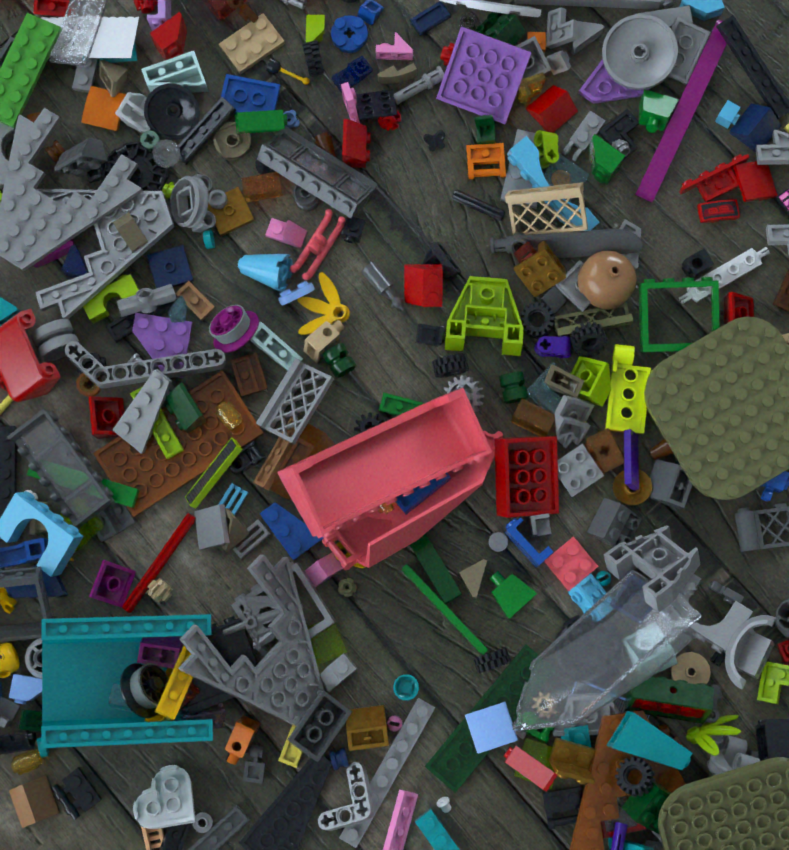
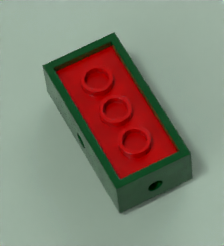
M643 673L634 674L626 688L625 711L643 710L646 715L703 724L713 710L714 687L704 683L692 684L685 680H668L666 677H649Z

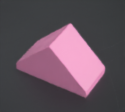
M332 552L317 560L305 572L316 588L343 568L341 567V562L334 557Z

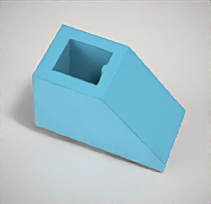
M682 0L679 6L690 5L691 15L703 21L720 16L725 8L722 0Z

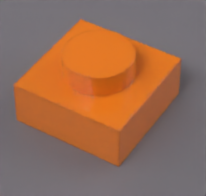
M527 32V40L535 36L542 51L545 52L546 32Z

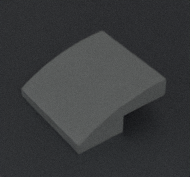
M97 499L83 509L84 513L86 514L104 499ZM114 502L89 522L100 541L104 542L138 521L136 517L132 516L127 506Z

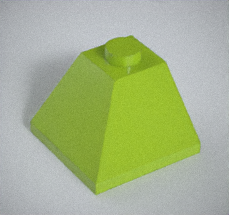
M579 356L571 372L572 375L584 380L578 398L603 407L611 391L609 364Z

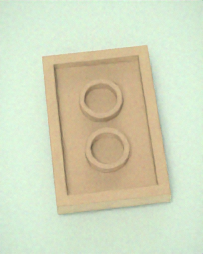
M264 13L258 16L259 18L255 23H248L219 43V47L240 75L285 44L283 38Z

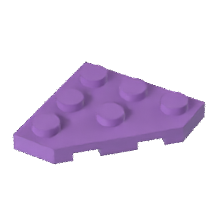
M602 59L583 84L578 94L595 104L641 97L644 90L628 89L616 83L608 75Z
M135 313L132 331L151 358L156 359L187 354L193 322ZM178 362L174 365V368L182 369L184 364ZM163 365L158 366L161 372L164 371L165 367Z

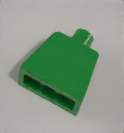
M644 89L639 103V124L646 126V130L650 133L656 132L657 129L665 130L674 113L678 99Z
M497 571L489 578L497 586L491 594L508 619L537 594L514 574L505 579Z

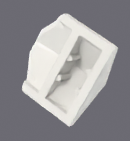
M128 92L115 114L127 126L141 133L150 130L144 116V104L147 97L140 93Z

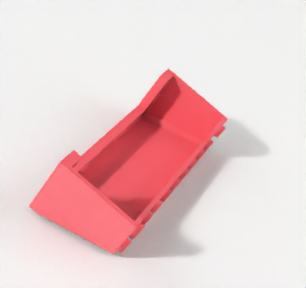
M460 388L290 465L277 473L312 536L321 538L334 534V529L337 530L346 526L345 522L350 519L356 521L364 517L362 513L369 511V513L375 512L380 509L379 505L385 502L386 505L397 501L396 497L401 494L403 497L414 493V488L418 486L420 489L430 485V480L434 478L438 481L447 476L446 473L451 470L454 473L463 469L462 465L467 462L471 465L487 459L486 455L492 451L464 388Z

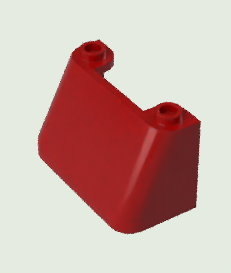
M32 309L19 312L0 326V375L10 398L16 402L47 395L61 378L54 364L50 362L39 364L25 330L31 329L36 322Z

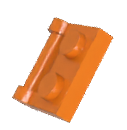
M504 143L466 145L468 180L474 179V177H506ZM499 164V168L474 170V165Z

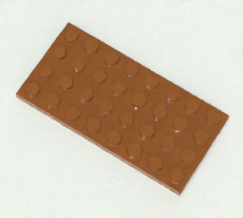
M223 370L189 391L207 420L206 423L189 433L184 429L181 431L175 422L178 419L175 413L171 415L166 406L162 408L163 413L184 448L183 452L167 460L152 434L148 439L147 448L143 454L120 436L93 453L111 481L140 489L135 507L127 506L133 517L143 513L203 474L231 437L237 440L241 448L264 434Z

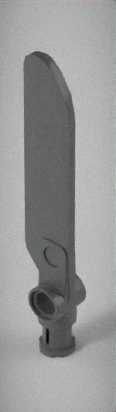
M622 229L530 235L517 232L512 236H506V238L502 239L490 238L491 254L507 251V253H513L516 256H522L526 252L537 253L538 244L544 240L557 258L592 256L600 251H615L620 254L637 253L642 249V239L636 234ZM522 242L523 245L518 246L515 243Z

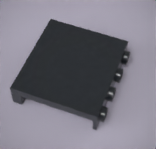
M235 616L223 620L225 623L223 625L217 626L216 623L211 625V635L206 637L230 667L241 655L247 656L253 666L256 667L257 662L245 630L243 629L225 636L222 631L224 627L241 622L240 618L235 619ZM193 677L184 698L188 706V712L191 715L234 698V696Z

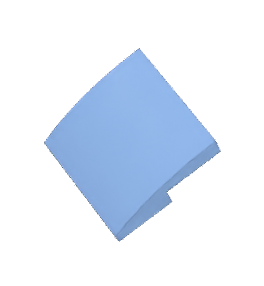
M506 702L465 715L477 754L518 740Z

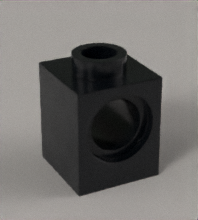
M704 248L686 258L682 263V270L686 276L696 278L710 270L714 263ZM692 262H698L701 268H694Z

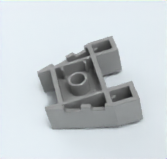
M668 525L654 530L653 534L645 537L642 535L637 536L634 541L629 543L625 541L619 543L604 554L607 570L619 580L635 568H639L652 579L642 588L645 602L658 613L675 601L700 566L698 549L694 548L687 553L676 545L671 539Z

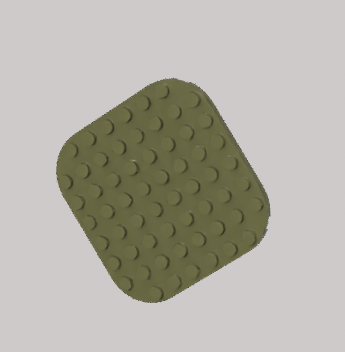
M756 317L734 319L666 358L650 372L644 390L647 409L687 477L699 492L707 497L719 500L736 499L789 469V346L781 333L772 324Z
M775 757L691 782L676 789L667 797L658 816V828L664 850H789V758Z

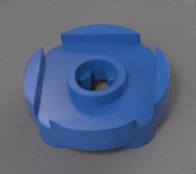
M343 16L334 21L331 29V38L333 44L340 51L354 53L366 44L368 31L362 18ZM347 31L355 33L351 35V38H348L347 35H344Z

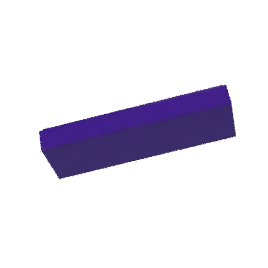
M631 429L624 430L625 485L632 490H639L638 435Z

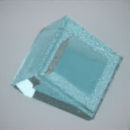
M179 296L168 311L171 322L186 321L187 305L183 296Z

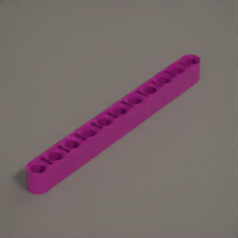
M719 19L712 30L635 194L649 202H653L726 47L727 43L716 27L723 22Z

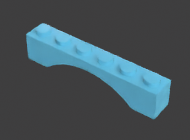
M525 136L508 151V160L513 166H517L520 169L521 176L526 181L529 180L531 182L532 188L550 186L541 170L539 150ZM552 200L549 203V206L556 211L563 205L558 200ZM567 202L574 209L578 208L577 205ZM564 206L560 214L569 219L573 212ZM585 207L588 230H592L600 222ZM576 214L570 220L575 226L583 225L582 219ZM557 217L558 220H559L561 223H563V224L565 223V222L562 221L559 217Z

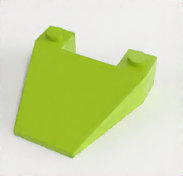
M469 276L447 320L445 350L464 352L465 336L501 338L502 355L521 356L523 325L507 279Z

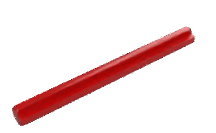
M188 513L123 604L122 608L126 612L131 613L148 590L147 586L155 580L190 530L196 519L193 515Z

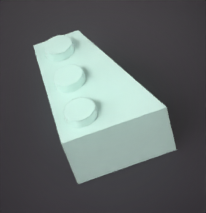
M194 51L141 69L150 93L156 87L167 83L182 85L191 92H209Z

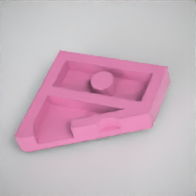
M348 82L341 84L342 96L350 120L360 123L356 109L358 104L355 90L350 88Z

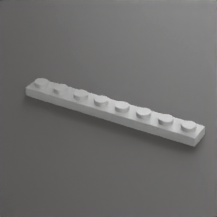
M420 698L415 702L369 784L374 806L373 817L435 709L434 706ZM363 806L361 814L365 815V812L368 811V809L364 808ZM373 817L368 821L345 827L339 839L357 848Z

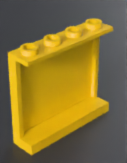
M183 646L174 668H167L165 672L169 680L154 711L158 715L152 718H145L144 721H173L176 718L193 679V676L178 669L191 655L185 646Z

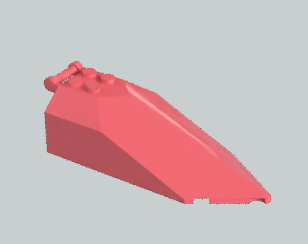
M483 431L492 451L486 455L487 459L471 465L467 462L462 465L463 469L454 473L452 470L447 472L451 479L407 515L396 502L386 505L385 502L379 505L380 509L375 512L369 513V511L362 513L364 517L356 521H352V519L346 521V526L337 530L334 529L335 533L324 537L322 543L325 547L330 548L341 562V567L345 571L349 570L356 563L370 568L414 543L483 485L485 476L495 457L494 438H503V433L498 431L495 434H490ZM339 540L351 556L347 558L335 541Z

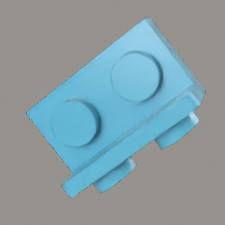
M589 574L568 591L571 599L577 603L584 615L591 614L590 619L592 621L597 620L612 608L608 604L611 597L592 574Z

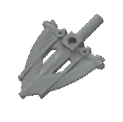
M243 594L241 599L238 600L243 605L244 611L242 612L246 614L247 618H244L242 622L222 628L225 636L243 629L251 630L249 635L254 639L253 649L261 651L263 645L276 638L270 629L263 625L272 622L280 612L268 596L246 597ZM271 607L275 609L260 614V609Z

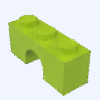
M131 274L122 275L114 283H109L83 308L89 320L94 324L110 316L107 310V303L111 298L120 297L124 299L134 296L139 288Z

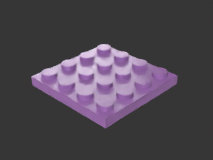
M461 26L436 99L481 116L493 115L494 121L506 124L532 52Z

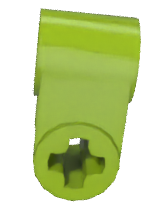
M537 131L534 136V145L539 150L541 169H545L550 163L554 164L559 159L558 135L552 132Z

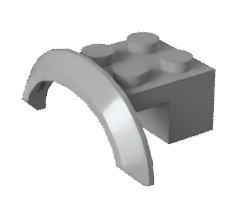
M760 615L748 619L736 629L729 641L725 655L726 671L735 686L742 690L746 680L739 675L738 671L759 679L775 645L772 640L757 634L753 628L763 625L772 627L776 617Z

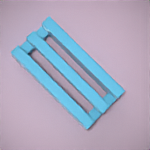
M231 483L219 504H225L233 489H235V493L225 507L230 509L238 494L242 493V496L232 510V513L236 515L249 493Z

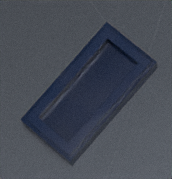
M439 1L411 18L410 22L419 36L451 18V14L442 1Z

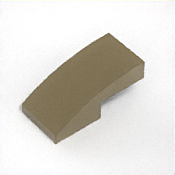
M412 63L397 71L393 65L377 74L379 84H394L407 81L417 76V68Z

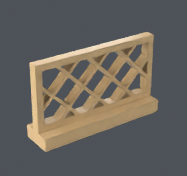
M583 182L508 191L505 195V200L508 203L512 233H517L516 224L519 220L528 226L527 230L523 231L526 235L588 230ZM579 197L580 205L577 209H574L567 203L570 198ZM552 200H558L563 204L558 211L549 206ZM533 202H539L544 206L539 214L530 207ZM514 204H520L525 208L521 216L514 211ZM564 206L573 212L569 219L560 214ZM546 208L555 214L550 222L541 216ZM527 210L536 216L532 223L523 218ZM576 214L582 219L583 225L575 226L570 220ZM556 216L565 222L563 227L557 228L552 224ZM538 218L547 224L542 230H538L533 226Z

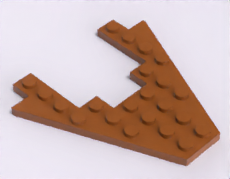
M643 710L630 711L649 722ZM626 712L602 716L594 748L595 753L589 768L595 782L594 784L587 783L585 785L570 850H604L600 821L619 818L617 797L629 796L616 783L618 781L615 778V775H618L616 769H620V762L625 763L624 759L628 758L630 760V757L637 759L638 756L607 746ZM641 758L653 768L652 771L655 772L653 778H655V781L671 793L679 787L686 785L678 769ZM638 769L632 770L628 776L629 782L634 785L638 784L642 780V772Z

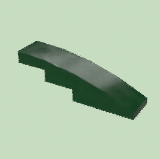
M424 534L417 541L410 544L445 605L461 596V591L427 535Z

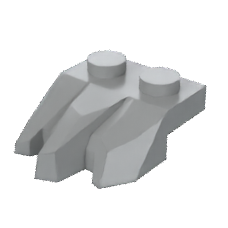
M563 395L555 411L557 440L565 448H567L571 441L579 445L591 426L586 421L595 406L594 404Z

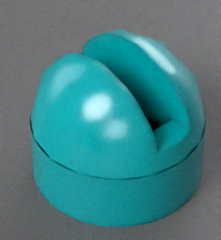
M600 571L596 574L595 579L604 587L610 584L611 575L607 571ZM608 575V579L600 582L599 578Z

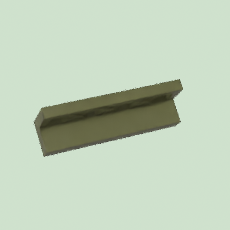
M627 302L614 309L594 308L584 310L583 312L579 311L555 316L554 329L556 337H570L572 335L571 332L576 331L575 327H581L580 324L575 323L579 316L589 319L588 322L591 325L593 322H596L597 325L600 324L604 330L629 326L633 322L632 314H629ZM623 308L624 315L617 317L612 315L615 309ZM599 312L608 316L602 320L593 319L596 313ZM566 320L571 324L570 326L559 328L557 321Z

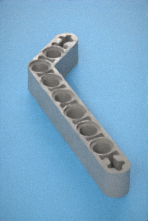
M72 341L65 346V353L69 360L99 388H111L146 382L159 365L165 367L162 373L168 378L223 369L226 365L224 352L219 349H212L104 367L78 342ZM72 350L78 351L81 358L79 359L76 354L72 353ZM215 357H219L218 363L215 362ZM201 359L203 364L201 366H194L193 362ZM86 362H93V366L91 368H84V364ZM178 362L184 364L182 369H175L174 365ZM144 368L146 371L143 375H136L138 369ZM119 372H126V376L124 378H117V374ZM102 374L107 375V378H106L105 381H103V382H99V381H98V377H99L100 375H102Z

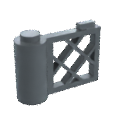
M786 503L775 504L772 509L750 511L749 507L737 509L738 513H735L734 516L741 552L789 546V542H785L779 537L784 530L789 533V506L787 507ZM786 511L787 520L783 524L776 517L779 512ZM759 514H765L770 518L766 526L760 523ZM773 521L781 526L777 535L768 529ZM765 532H767L774 538L772 542L767 545H764L763 543V535L765 534Z

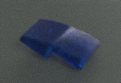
M362 55L348 63L347 68L333 75L331 80L342 93L341 84L348 82L350 88H352L373 71V68Z

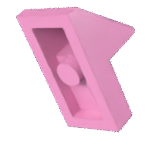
M395 32L394 45L388 43L376 45V59L413 60V49Z
M271 218L265 236L301 249L307 230L290 220L286 223Z

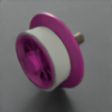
M231 305L221 310L213 318L209 326V333L214 337L213 344L215 349L229 353L242 346L246 349L251 346L249 340L258 329L259 318L256 313L245 311L241 305Z

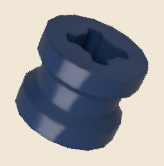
M345 747L340 748L336 752L329 751L334 771L342 766H350Z

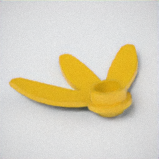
M323 272L319 273V282L329 304L311 297H300L297 301L308 310L324 314L325 316L316 318L302 326L298 330L300 335L312 334L326 321L330 324L336 320L344 323L350 316L349 308L340 302L335 285ZM344 311L343 316L339 317V313Z

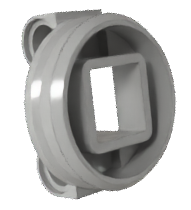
M196 174L192 177L184 176L177 181L171 193L170 211L172 218L179 226L192 228V232H203L213 227L216 223L214 214L207 211L208 191L212 188V181L208 176ZM187 196H190L191 209H188Z
M725 735L723 743L719 746L720 753L717 756L710 754L707 767L713 775H717L760 762V759L746 755V740Z

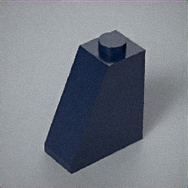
M42 570L47 596H67L68 593L60 576L50 577ZM35 584L5 587L9 596H13V598H38Z

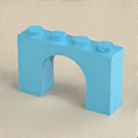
M30 492L15 493L0 518V538L6 543L18 541L27 524L32 519L39 520L47 529L48 545L36 566H41V570L50 577L61 575L84 536L78 532L79 530L75 526L64 522L62 516L51 512L46 504L34 499L35 496Z

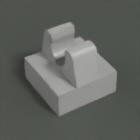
M563 50L546 57L553 75L569 70L571 67L569 63L570 57Z

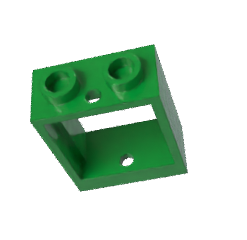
M283 110L237 112L235 115L236 133L282 131L285 129V125H287V114H283Z

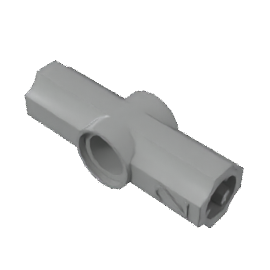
M172 284L153 290L142 288L137 291L136 295L118 300L117 306L121 317L140 311L151 313L156 310L157 306L175 301L176 295Z

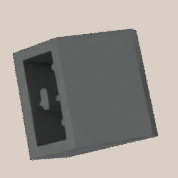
M88 138L63 152L54 167L55 171L66 175L72 174L77 177H83L92 169L100 168L101 164L107 162L102 140Z
M655 460L649 477L652 482V492L649 498L676 509H683L693 484L681 465Z
M604 498L587 533L599 541L615 547L624 541L626 543L631 542L642 518L623 504Z

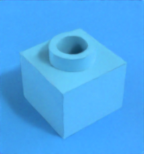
M727 100L715 122L727 129L731 123L735 125L740 117L738 111L741 107Z

